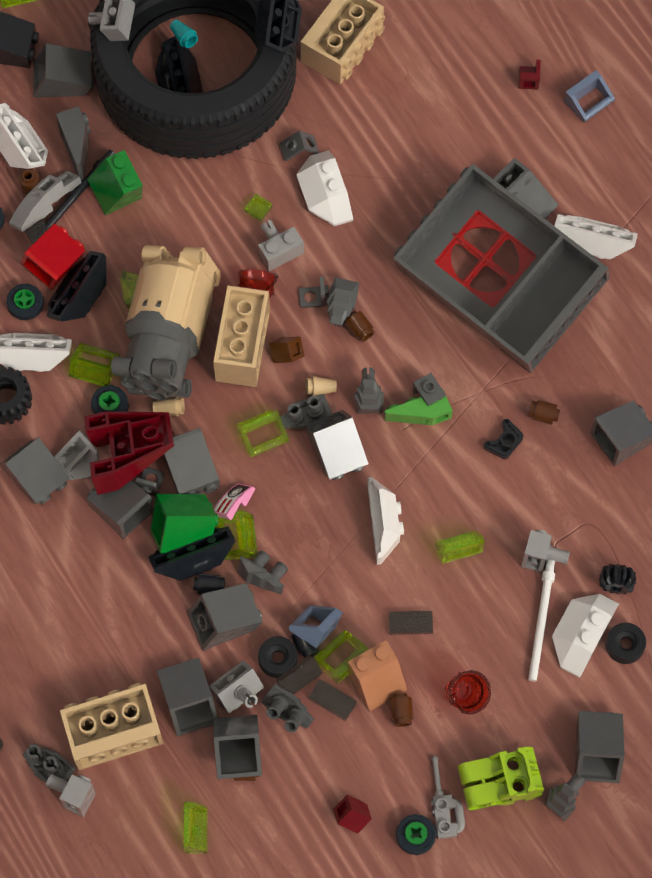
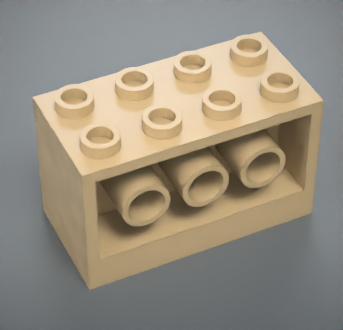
M332 0L301 40V62L341 85L344 79L347 80L350 77L353 67L360 64L365 51L371 49L376 36H380L385 28L383 26L385 19L384 6L373 0Z
M227 286L213 362L216 382L257 387L270 315L269 291Z
M136 683L130 685L127 690H113L108 692L107 696L98 698V696L90 697L85 700V703L78 705L77 703H71L60 710L78 770L163 744L146 684Z

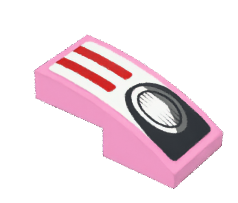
M240 483L234 485L218 501L213 509L214 512L217 513L219 518L232 520L239 505L246 507L255 488Z

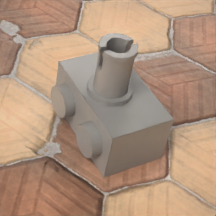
M105 0L103 12H90L89 16L93 17H88V22L90 25H100V31L110 41L129 40L135 3L133 0Z
M272 220L267 221L268 225L266 222L261 225V229L269 240L258 245L259 257L268 271L304 254V242L295 227L279 234Z
M531 530L521 567L542 573L544 563L548 559L567 565L570 551L551 547L550 541L552 536L548 535L546 531Z
M243 660L209 685V688L220 706L228 713H231L243 703L248 708L253 707L250 702L256 705L258 702L256 694L264 686L254 669Z
M52 773L46 782V787L62 793L59 799L65 809L82 817L85 816L96 795L93 785L90 783L91 780L80 774L78 777L71 775L69 781H66Z

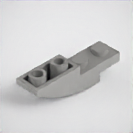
M68 170L57 178L48 175L20 203L9 222L10 226L23 232L39 220L44 219L53 211L52 203L57 202L62 196L73 191L75 187L82 183L80 176Z

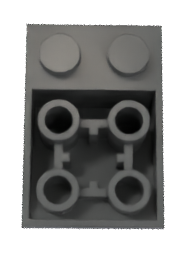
M516 158L493 178V180L544 219L558 207V203L534 174Z

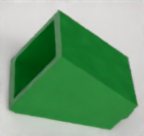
M125 150L106 158L87 179L105 216L142 199L143 185Z
M156 494L150 532L160 553H167L214 534V528L218 525V515L214 512L212 503L209 502L206 494Z

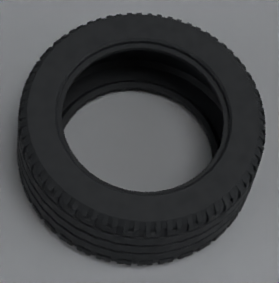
M105 0L99 1L95 12H103ZM133 0L135 8L129 40L110 41L100 31V25H92L90 30L91 55L97 88L104 108L120 130H123L133 141L136 140L138 144L143 145L147 149L151 148L156 153L168 154L169 157H186V159H199L202 157L207 159L208 157L214 158L216 155L223 156L227 153H233L234 150H240L242 147L248 146L250 142H255L263 136L264 132L267 133L275 125V121L279 120L292 96L296 81V46L278 53L263 46L254 36L259 0ZM190 14L212 15L230 21L241 28L251 38L257 48L253 61L238 78L219 89L202 93L174 92L152 83L133 64L132 60L135 51L143 38L152 29L169 19Z

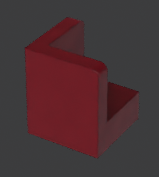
M536 60L535 67H519V89H539L541 60Z
M346 795L333 809L337 824L355 833H359L372 819L368 805L349 795Z

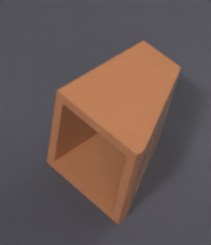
M386 640L348 661L347 676L369 712L390 701L391 698H394V694L407 691L398 658Z

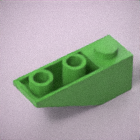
M446 396L430 406H427L422 397H412L401 405L394 404L389 406L384 411V419L391 422L435 425L451 419L453 410Z

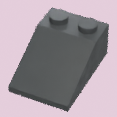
M79 106L57 113L56 117L60 135L76 174L80 176L82 181L85 178L89 148L88 134L91 131L86 113H81Z

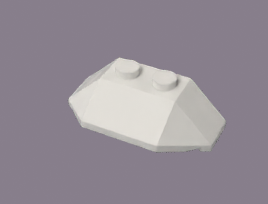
M6 103L0 104V152L9 166L25 169L44 166L48 150L29 121L16 111L10 109V106Z
M329 150L309 156L296 174L308 211L329 222L332 226L352 222L353 215L348 193L335 157Z
M558 214L555 222L557 229L599 259H612L634 248L638 235L617 225L580 216Z
M1 334L0 364L7 369L9 367L14 368L16 371H50L70 354L72 339H65L55 334Z
M368 477L367 487L376 563L380 565L399 544L400 535L404 534L403 522H399L398 515L401 514V504L396 502V495L373 477Z
M601 594L571 600L552 635L561 669L578 678L581 677L619 603Z

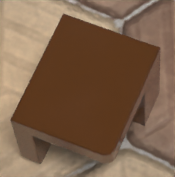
M300 336L281 337L269 343L274 363L294 362L305 356Z

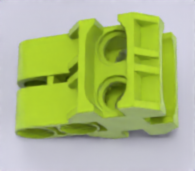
M533 747L517 748V751L509 753L503 751L488 758L465 762L457 766L462 786H470L463 789L468 810H477L495 805L514 804L515 801L523 799L529 801L542 796L544 791ZM515 761L519 768L512 770L507 766V763ZM516 782L521 783L524 786V790L520 792L514 790L513 784Z

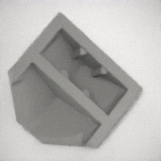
M79 430L54 458L68 474L69 480L91 477L90 462L99 460V451L84 433Z

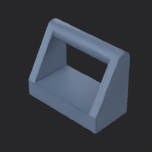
M597 70L567 90L564 102L583 122H586L615 101V97ZM597 88L605 98L584 112L578 100Z
M309 605L289 626V630L317 648L336 628L343 612L333 607ZM310 616L322 622L319 626L304 624Z

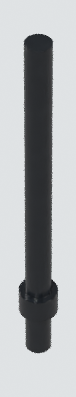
M109 149L101 160H97L94 163L93 169L81 181L82 183L75 188L33 237L35 241L54 223L56 224L89 186L87 179L106 158L115 154L112 150Z

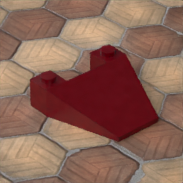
M101 412L84 416L86 433L90 442L95 447L108 444L111 447V458L90 462L91 478L98 495L121 489L174 446L169 412Z

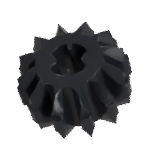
M609 564L608 566H603L599 576L600 587L604 591H609L610 594L625 595L633 592L636 584V572L631 567H626V565Z

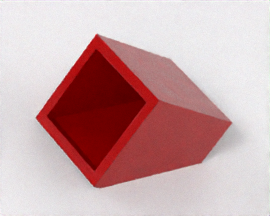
M55 223L24 253L20 263L50 290H53L86 251L84 245L79 240L72 239L63 226H57Z

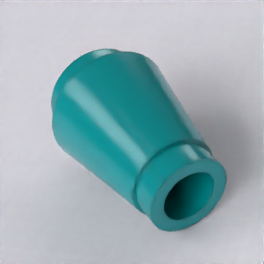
M178 19L170 24V29L182 47L191 48L197 43L198 36L195 30Z

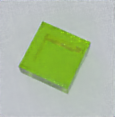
M255 194L244 208V212L261 222L271 210L273 204Z

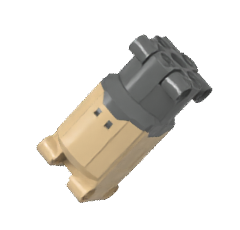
M145 245L142 249V261L144 264L139 272L125 324V333L130 338L125 357L115 356L113 358L111 370L113 375L120 376L121 384L127 388L129 394L148 395V397L156 400H165L169 397L189 398L192 393V382L190 379H184L188 360L199 353L213 299V289L220 283V270L203 247H184L183 251H180L179 258H174L164 246Z

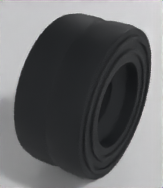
M620 623L614 626L606 639L607 653L614 661L621 664L636 662L641 658L646 648L645 634L638 626L632 623ZM623 638L630 639L632 647L629 649L621 647L620 640Z
M280 636L267 639L261 645L258 652L260 668L265 674L273 678L288 676L293 672L298 661L295 645L289 639ZM275 652H281L284 655V659L282 662L276 663L272 660V655Z

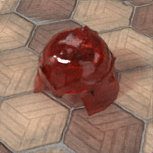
M256 269L238 271L239 287L269 291V300L272 295H275L274 283H276L279 276L276 273Z
M478 671L458 672L445 686L446 698L449 699L450 705L458 708L461 713L468 715L477 714L485 709L489 703L491 686L486 676Z

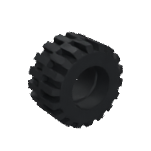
M0 367V390L12 389L16 391V395L12 400L0 403V424L5 425L6 421L13 424V420L17 419L20 421L22 419L21 415L26 416L28 414L27 408L31 409L32 393L27 378L22 376L19 370L15 372L14 368L9 367L8 370H5V367Z

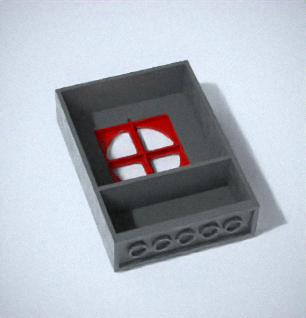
M472 164L461 172V178L456 184L452 183L449 186L447 195L435 203L431 214L423 217L420 222L421 226L409 234L405 245L397 248L393 259L401 272L531 373L610 279L609 268ZM475 228H489L500 233L499 238L485 253H482L465 240L463 235ZM507 240L514 244L519 256V269L515 275H510L492 260L494 254ZM457 244L461 245L478 259V263L464 279H460L456 275L451 262L452 249ZM484 267H489L507 281V285L503 289L492 292L479 291L470 287L471 282Z

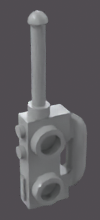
M433 756L431 761L433 763L436 792L433 800H431V806H434L432 815H435L436 836L438 840L457 838V834L461 833L465 828L463 805L460 800L452 798V795H444L440 782L439 759L437 756ZM453 808L455 810L456 823H451L449 810Z

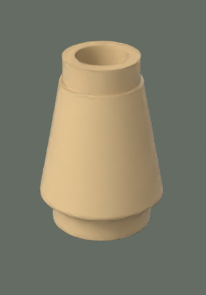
M315 376L306 378L305 391L307 395L318 396L336 392L337 390L336 380Z
M170 397L165 400L153 401V412H169L170 416L176 417L184 414L185 404L183 398Z

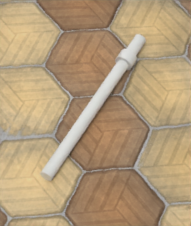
M549 559L546 561V568L542 573L541 581H543L528 676V680L533 682L537 681L551 585L555 580V561Z

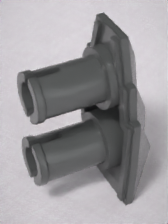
M335 277L326 301L328 304L329 324L338 325V327L345 324L346 318L350 316L352 309H355L359 282Z
M366 367L361 371L362 380L360 386L357 387L356 393H354L357 414L382 413L384 392H381V386H378L375 380V370L369 367V374H367Z
M324 394L289 405L288 412L279 418L284 429L304 428L305 424L330 415L332 412Z
M259 551L252 561L242 556L240 557L237 573L245 582L282 594L284 585L279 580L288 571V567L283 562L278 561L273 569L267 572L263 568L270 559L266 552Z
M277 684L273 685L261 701L268 708L266 714L270 719L281 718L283 721H286L284 727L288 732H296L299 726L307 729L314 720L307 711V707L300 702L299 698Z
M36 744L30 745L23 754L30 764L29 767L35 772L34 775L44 782H47L52 773L67 781L76 770L56 751H50L45 747L40 748Z
M574 774L567 783H563L560 786L556 785L554 788L551 787L544 802V805L564 822L576 809L575 797L579 795L578 790L585 784L583 777L577 782V779L580 777L579 774Z

